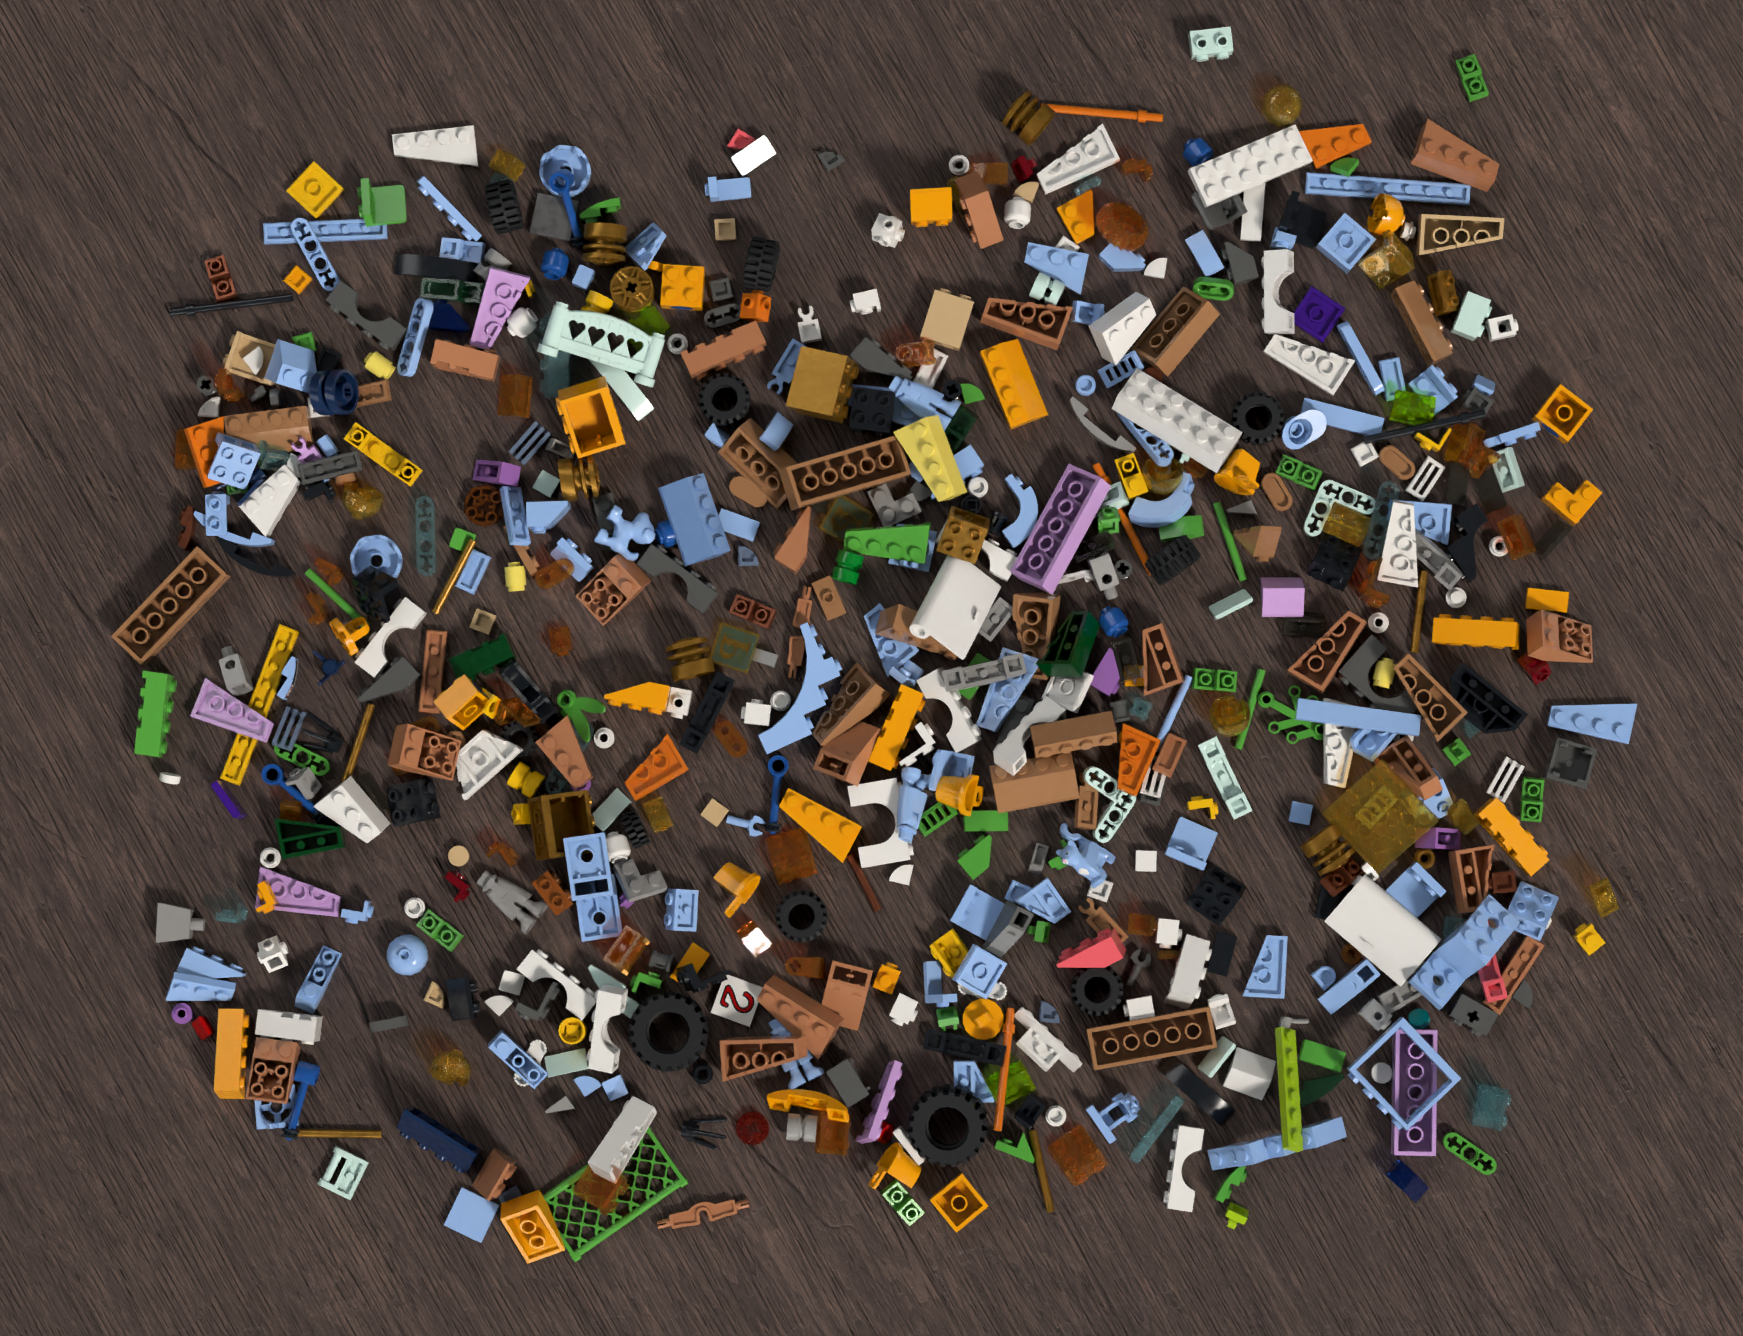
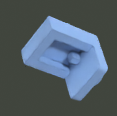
M1276 227L1270 247L1279 250H1291L1297 236L1277 230L1278 227Z
M1073 301L1071 321L1091 325L1105 314L1104 304Z
M365 900L363 912L342 909L341 917L346 918L345 922L358 924V920L368 921V918H372L374 906L371 905V901Z

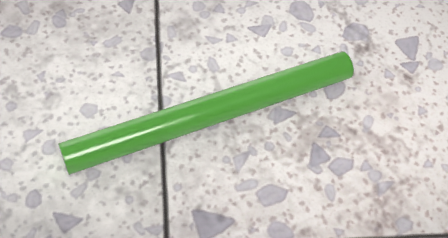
M1221 502L1214 503L1213 506L1239 582L1245 581L1247 577Z
M311 568L305 572V575L352 619L362 617Z
M1257 669L1234 746L1236 749L1242 750L1266 672L1265 670Z

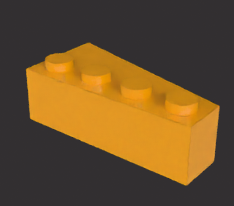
M789 788L779 805L784 812L842 863L844 862L862 826Z

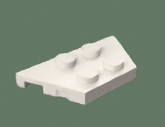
M487 730L480 731L459 750L456 767L458 770V781H461L464 793L462 798L468 800L523 751L522 747Z

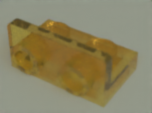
M1334 502L1322 531L1359 547L1368 531L1372 518Z

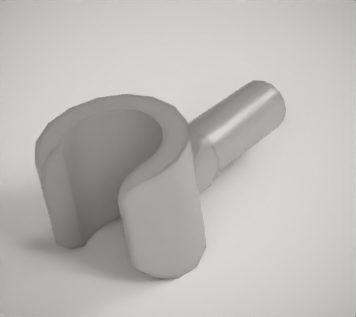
M1282 1016L1279 1026L1290 1029L1291 1023L1309 1024V1019H1295Z

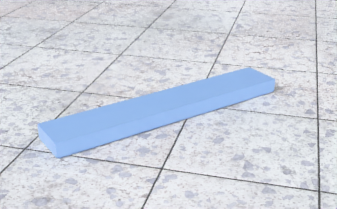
M364 219L309 221L320 242L388 239L387 225L366 227ZM292 222L263 223L264 244L298 243L291 230ZM297 222L296 231H301L304 235L300 237L301 241L305 237L312 235L310 232L308 234L305 233V223ZM309 239V240L306 241V243H314V242H315V241L312 240V239Z
M1298 698L1295 720L1418 737L1421 715Z

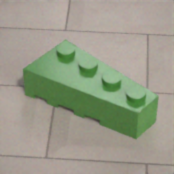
M143 671L142 678H146V684L141 687L140 696L144 703L143 705L141 704L138 711V720L142 722L141 725L137 726L134 754L160 758L163 757V754H166L168 743L165 741L166 733H169L171 726L168 717L174 707V701L171 700L172 692L175 693L177 687V680H174L175 676Z

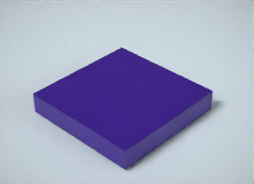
M1311 286L1293 312L1294 325L1323 343L1345 308Z
M217 780L211 784V787L233 818L242 819L247 816L224 781Z

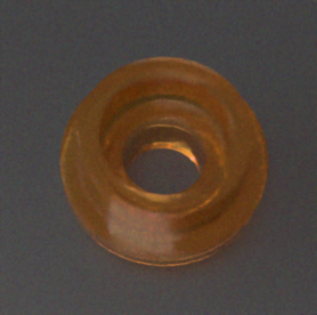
M1349 943L1342 948L1341 957L1346 963L1355 964L1361 959L1362 953ZM1349 950H1354V957L1350 958L1348 956Z

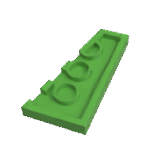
M931 522L921 525L905 524L904 526L846 529L843 551L925 564Z

